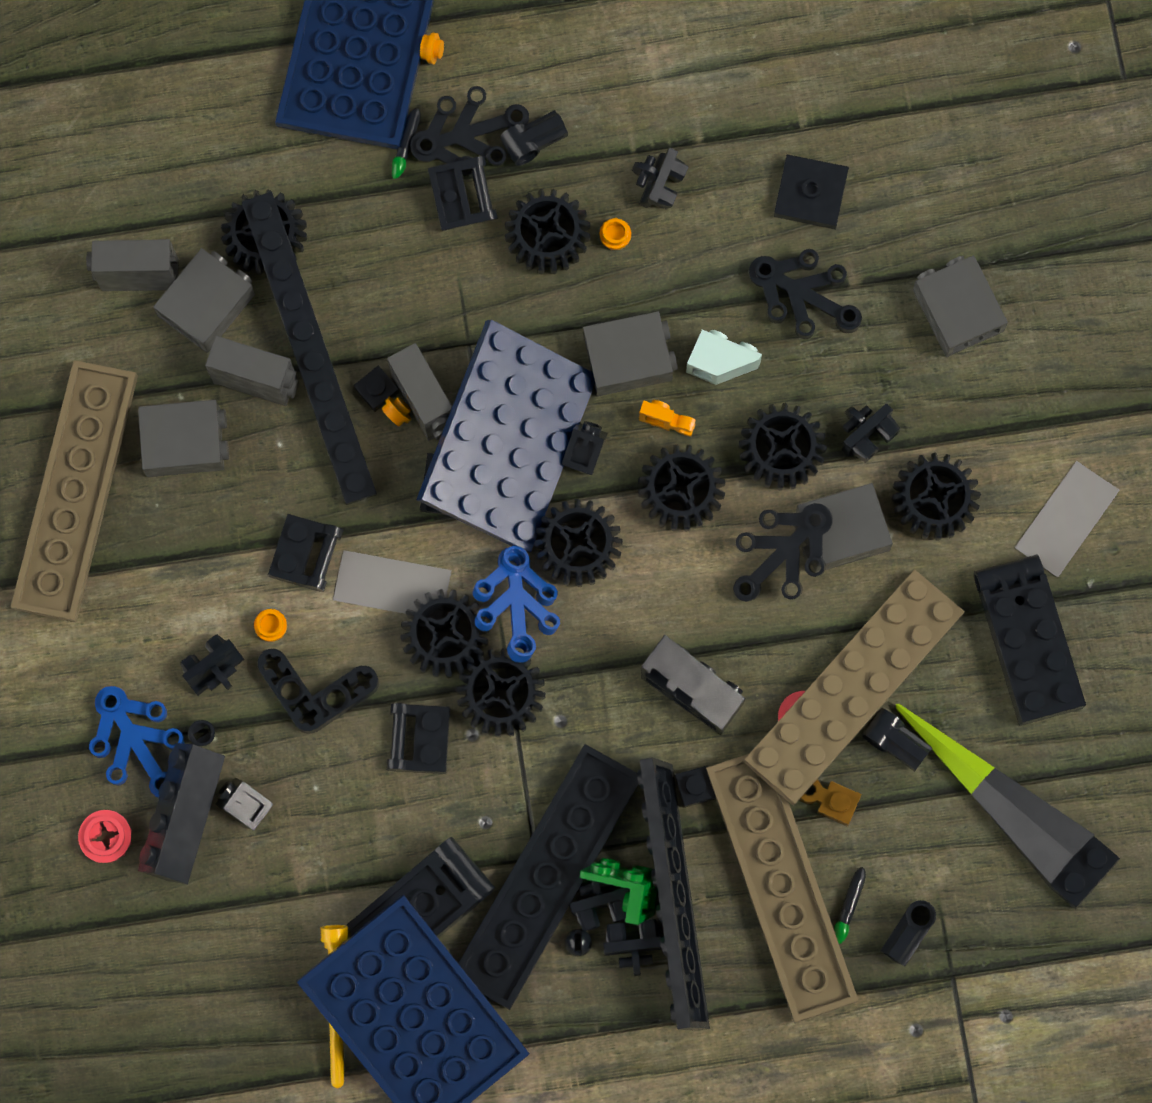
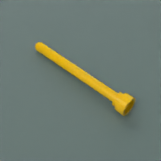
M326 925L320 927L321 942H324V948L328 949V954L348 939V926ZM329 1023L331 1085L334 1088H341L344 1085L343 1039Z

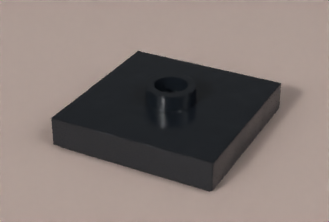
M787 154L774 217L836 230L849 167Z

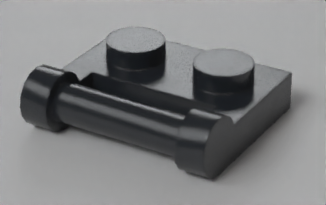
M484 156L428 168L442 231L498 219L497 211L492 208L483 168L486 166ZM471 170L480 208L479 213L471 214L462 171Z
M287 514L268 576L304 588L324 592L327 584L325 577L336 542L341 540L344 530L334 525L322 524ZM316 536H324L325 538L313 575L306 576L304 573Z
M392 703L390 707V715H393L391 757L387 759L386 770L446 774L450 707ZM406 717H416L413 761L404 760Z

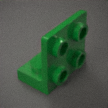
M602 858L600 862L592 863L580 871V878L630 889V892L625 894L622 907L623 912H627L626 923L639 925L655 915L658 889L653 885L651 868L639 865L632 866V869L620 867L619 861Z

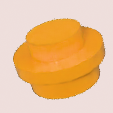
M432 32L430 35L424 34L422 37L420 58L421 60H427L428 64H435L437 59H441L443 56L444 41L440 40L438 33Z
M609 219L600 228V240L608 249H623L631 240V228L622 219Z
M388 397L385 400L386 404L382 407V410L393 423L400 427L404 422L409 423L411 421L409 416L411 409L400 397H397L395 400Z
M266 609L257 615L254 621V629L260 639L274 642L281 639L286 633L287 621L280 611Z

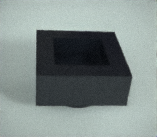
M379 365L353 385L354 389L374 412L386 404L385 400L388 397L393 398L399 393L398 387Z
M708 766L675 774L684 808L716 799L706 770Z

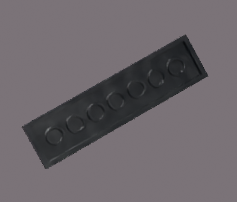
M586 744L582 747L458 963L484 996L508 1010H511L567 912L570 903H572L579 887L585 879L580 878V871L596 861L639 785L636 772Z
M653 757L641 759V769H638L637 776L641 789H644L645 802L642 803V812L645 821L649 823L650 835L647 836V847L654 859L655 868L651 871V877L654 887L658 889L659 895L656 913L658 920L663 923L664 936L661 937V948L663 954L668 959L669 969L666 970L665 976L669 990H672L674 1003L670 1006L671 1018L673 1023L677 1024L678 1030L710 1029L673 764Z

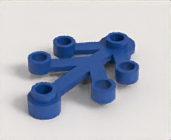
M511 546L501 551L497 560L499 567L486 579L477 581L472 593L476 600L486 602L490 600L494 588L507 577L509 589L488 608L479 610L474 623L479 630L489 631L494 626L496 618L510 606L512 638L507 646V653L515 662H526L532 657L536 649V643L530 635L526 634L524 608L539 621L538 628L543 634L552 635L557 631L560 619L556 614L548 612L543 606L552 605L558 595V591L555 586L546 583L529 568V555L523 548ZM509 561L515 562L517 566L512 565ZM522 579L537 591L536 600L523 589ZM479 588H485L488 593L480 592ZM542 592H548L551 598L545 597ZM481 617H487L490 623L482 621ZM545 621L552 622L554 627L547 626ZM515 648L522 649L524 653L518 652Z
M105 687L99 691L95 698V707L101 715L97 735L90 741L89 750L97 758H104L110 753L111 746L108 740L115 720L121 730L113 765L106 771L107 780L116 786L126 782L128 777L126 767L132 748L151 778L149 782L150 791L159 799L157 782L160 779H165L167 772H162L143 740L164 744L173 750L175 744H169L168 737L171 734H178V743H184V736L178 729L174 728L164 731L135 725L126 714L143 715L153 722H161L167 716V709L161 702L153 701L148 704L129 700L126 693L119 687ZM109 697L117 699L116 705L112 708L106 707V700ZM156 706L161 707V715L159 717H152V708ZM98 742L105 743V750L101 753H96L94 750ZM120 769L123 773L121 779L117 781L112 780V772Z

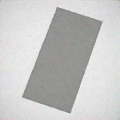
M1076 461L1015 548L1027 557L1038 554L1043 568L1059 577L1120 490Z
M343 550L333 600L406 614L407 609L417 612L418 609L415 607L414 601L418 599L425 605L427 603L425 594L428 592L432 595V599L435 600L439 599L437 592L439 589H442L446 598L452 570ZM443 610L435 611L428 615L427 618L431 617L441 620Z

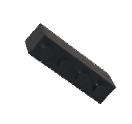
M175 744L174 749L169 755V767L165 781L159 789V801L156 811L149 822L150 831L148 838L140 853L139 872L170 882L188 884L224 763V755L194 744Z

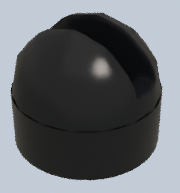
M197 720L189 728V739L197 746H207L215 737V729L209 721ZM207 726L210 731L196 740L193 734Z
M575 929L568 933L565 939V947L571 955L582 957L590 951L592 940L586 931ZM575 934H582V951H575Z

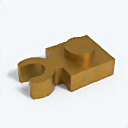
M816 780L812 785L815 788V793L811 796L804 794L800 801L806 804L820 803L821 805L817 813L848 826L862 794L833 781L830 782L828 789H825Z

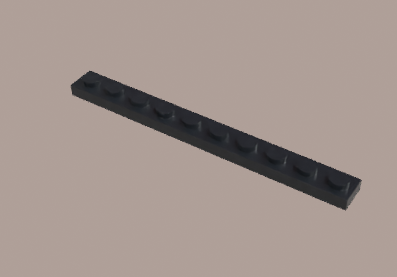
M271 191L242 201L345 503L349 505L376 496L377 493L273 193Z

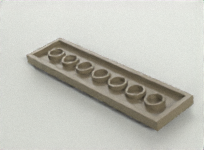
M73 360L11 604L13 610L77 623L138 379L136 372Z
M914 569L751 751L743 763L794 806L962 617L965 611Z
M746 754L707 767L706 770L795 1024L856 1003L859 1000L789 802L743 763L744 759L749 755Z

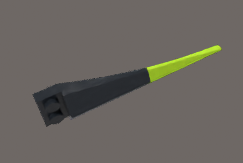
M895 705L900 715L926 744L932 747L934 753L994 820L1045 883L1075 910L1119 862L1120 858L1099 841L1093 833L902 705Z

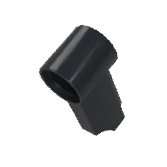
M554 110L527 125L520 123L510 127L502 133L500 139L514 164L521 166L536 158L540 150L567 137L568 131L561 116Z
M880 708L861 734L862 737L876 749L882 752L887 751L915 772L932 747L904 727L905 724L897 716L884 708Z
M924 900L913 902L906 909V912L880 951L905 967L931 926L935 923L936 911L934 907ZM917 907L926 909L929 913V922L923 926L915 924L911 919L913 909Z

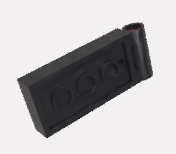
M1038 554L974 571L975 585L981 599L1019 726L1083 709L1086 706V702L1046 574H1044L1043 565ZM1015 599H1019L1022 605H1017Z
M450 837L346 925L348 926V938L400 896L404 895L439 939L473 910L478 903L490 895L495 886L456 840ZM438 888H445L444 894L438 895L436 893Z

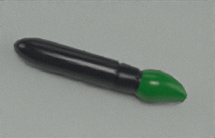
M419 108L413 109L407 119L400 148L397 149L396 157L392 161L393 179L400 177L406 168V160L411 149V140L416 134L421 118Z
M863 867L857 869L852 877L841 908L839 921L834 926V932L839 944L846 939L849 933V924L865 883L866 871Z

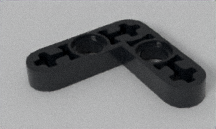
M267 649L258 658L260 673L296 727L306 734L318 732L372 696L379 687V679L376 672L369 666H358L312 696L280 650ZM270 657L274 660L279 658L282 660L278 663V667L284 675L288 671L292 673L282 677L276 685L272 683L278 680L272 669L267 671L264 669L268 666L266 660ZM360 674H363L365 677L371 675L373 677L369 680L371 686L367 689L359 686L353 690L357 697L352 699L348 689L343 685L349 682L352 688L358 684L359 680L357 677ZM287 683L299 685L300 693L297 698L287 700L282 696V689ZM340 691L345 694L346 701L342 707L332 708L328 705L327 698L331 692ZM305 698L309 699V702L303 703L310 714L317 713L314 717L316 723L312 726L307 722L304 724L300 723L304 717L298 707L294 712L290 709L300 705Z

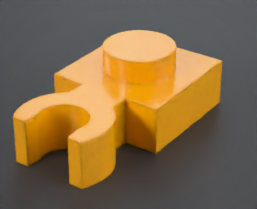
M652 400L651 403L643 401L639 412V421L668 431L672 429L689 437L692 436L696 420L688 416L675 414L674 410H671L670 406L662 401Z

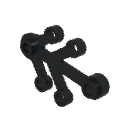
M473 86L467 93L468 101L453 130L439 135L447 117L456 110L454 98L442 96L437 102V112L428 130L420 131L412 138L411 152L421 162H431L438 159L448 164L472 158L470 156L459 157L444 148L458 144L479 156H484L490 165L495 167L501 166L506 160L505 150L500 146L491 147L475 139V137L506 127L510 128L520 123L527 125L529 122L528 110L522 105L514 104L509 106L503 115L470 125L478 107L483 105L486 100L485 90L480 86ZM472 92H481L483 95L482 100L478 102L471 99ZM443 101H450L453 107L450 111L441 109L440 105ZM513 112H520L523 119L520 122H514L511 119ZM425 140L430 141L433 145L432 149L429 151L422 150L420 147L421 142ZM499 151L503 156L502 160L499 162L493 161L490 157L491 153ZM471 170L467 172L462 171V175L470 176L472 172Z
M806 249L798 257L778 262L770 256H760L751 263L749 277L756 286L763 288L768 305L767 316L772 323H782L787 315L786 306L779 302L777 286L788 293L796 320L795 332L801 339L811 338L815 331V323L808 317L804 302L835 318L837 328L843 333H853L860 327L862 315L858 308L852 305L842 307L811 290L827 285H842L847 276V271L842 265L835 264L827 272L793 280L784 274L802 268L810 271L817 267L819 256L815 250ZM805 256H812L815 261L812 264H806L803 258ZM765 266L770 268L771 273L762 275L759 269ZM839 271L843 277L836 280L832 278L831 273ZM778 308L782 310L783 315L781 317H774L771 311ZM845 313H852L855 319L848 322L843 318V315ZM808 324L811 327V331L803 333L799 326Z
M820 503L806 506L801 513H778L773 509H768L760 514L759 523L765 529H773L778 525L800 526L791 536H755L750 532L738 535L736 546L742 552H750L754 549H776L751 575L741 576L735 581L733 590L739 600L748 602L756 599L761 593V583L785 560L786 582L782 585V594L790 600L798 598L803 591L802 584L800 583V545L808 537L810 541V558L805 563V571L813 577L820 576L825 572L823 534L827 533L832 527L833 516L830 509ZM767 513H771L775 517V522L771 526L767 525L764 521ZM814 513L821 517L819 526H814L810 522V517ZM744 536L751 538L752 545L750 548L742 546L741 539ZM813 560L821 564V569L818 573L810 569V563ZM744 582L749 583L752 588L751 593L748 595L743 594L741 591V585ZM790 583L795 584L798 588L797 594L794 596L787 592V586Z

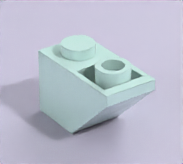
M702 329L687 362L686 373L717 385L758 369L762 354L758 353V349L751 344L745 342L737 344L727 340L728 337L719 331L710 330L708 332Z

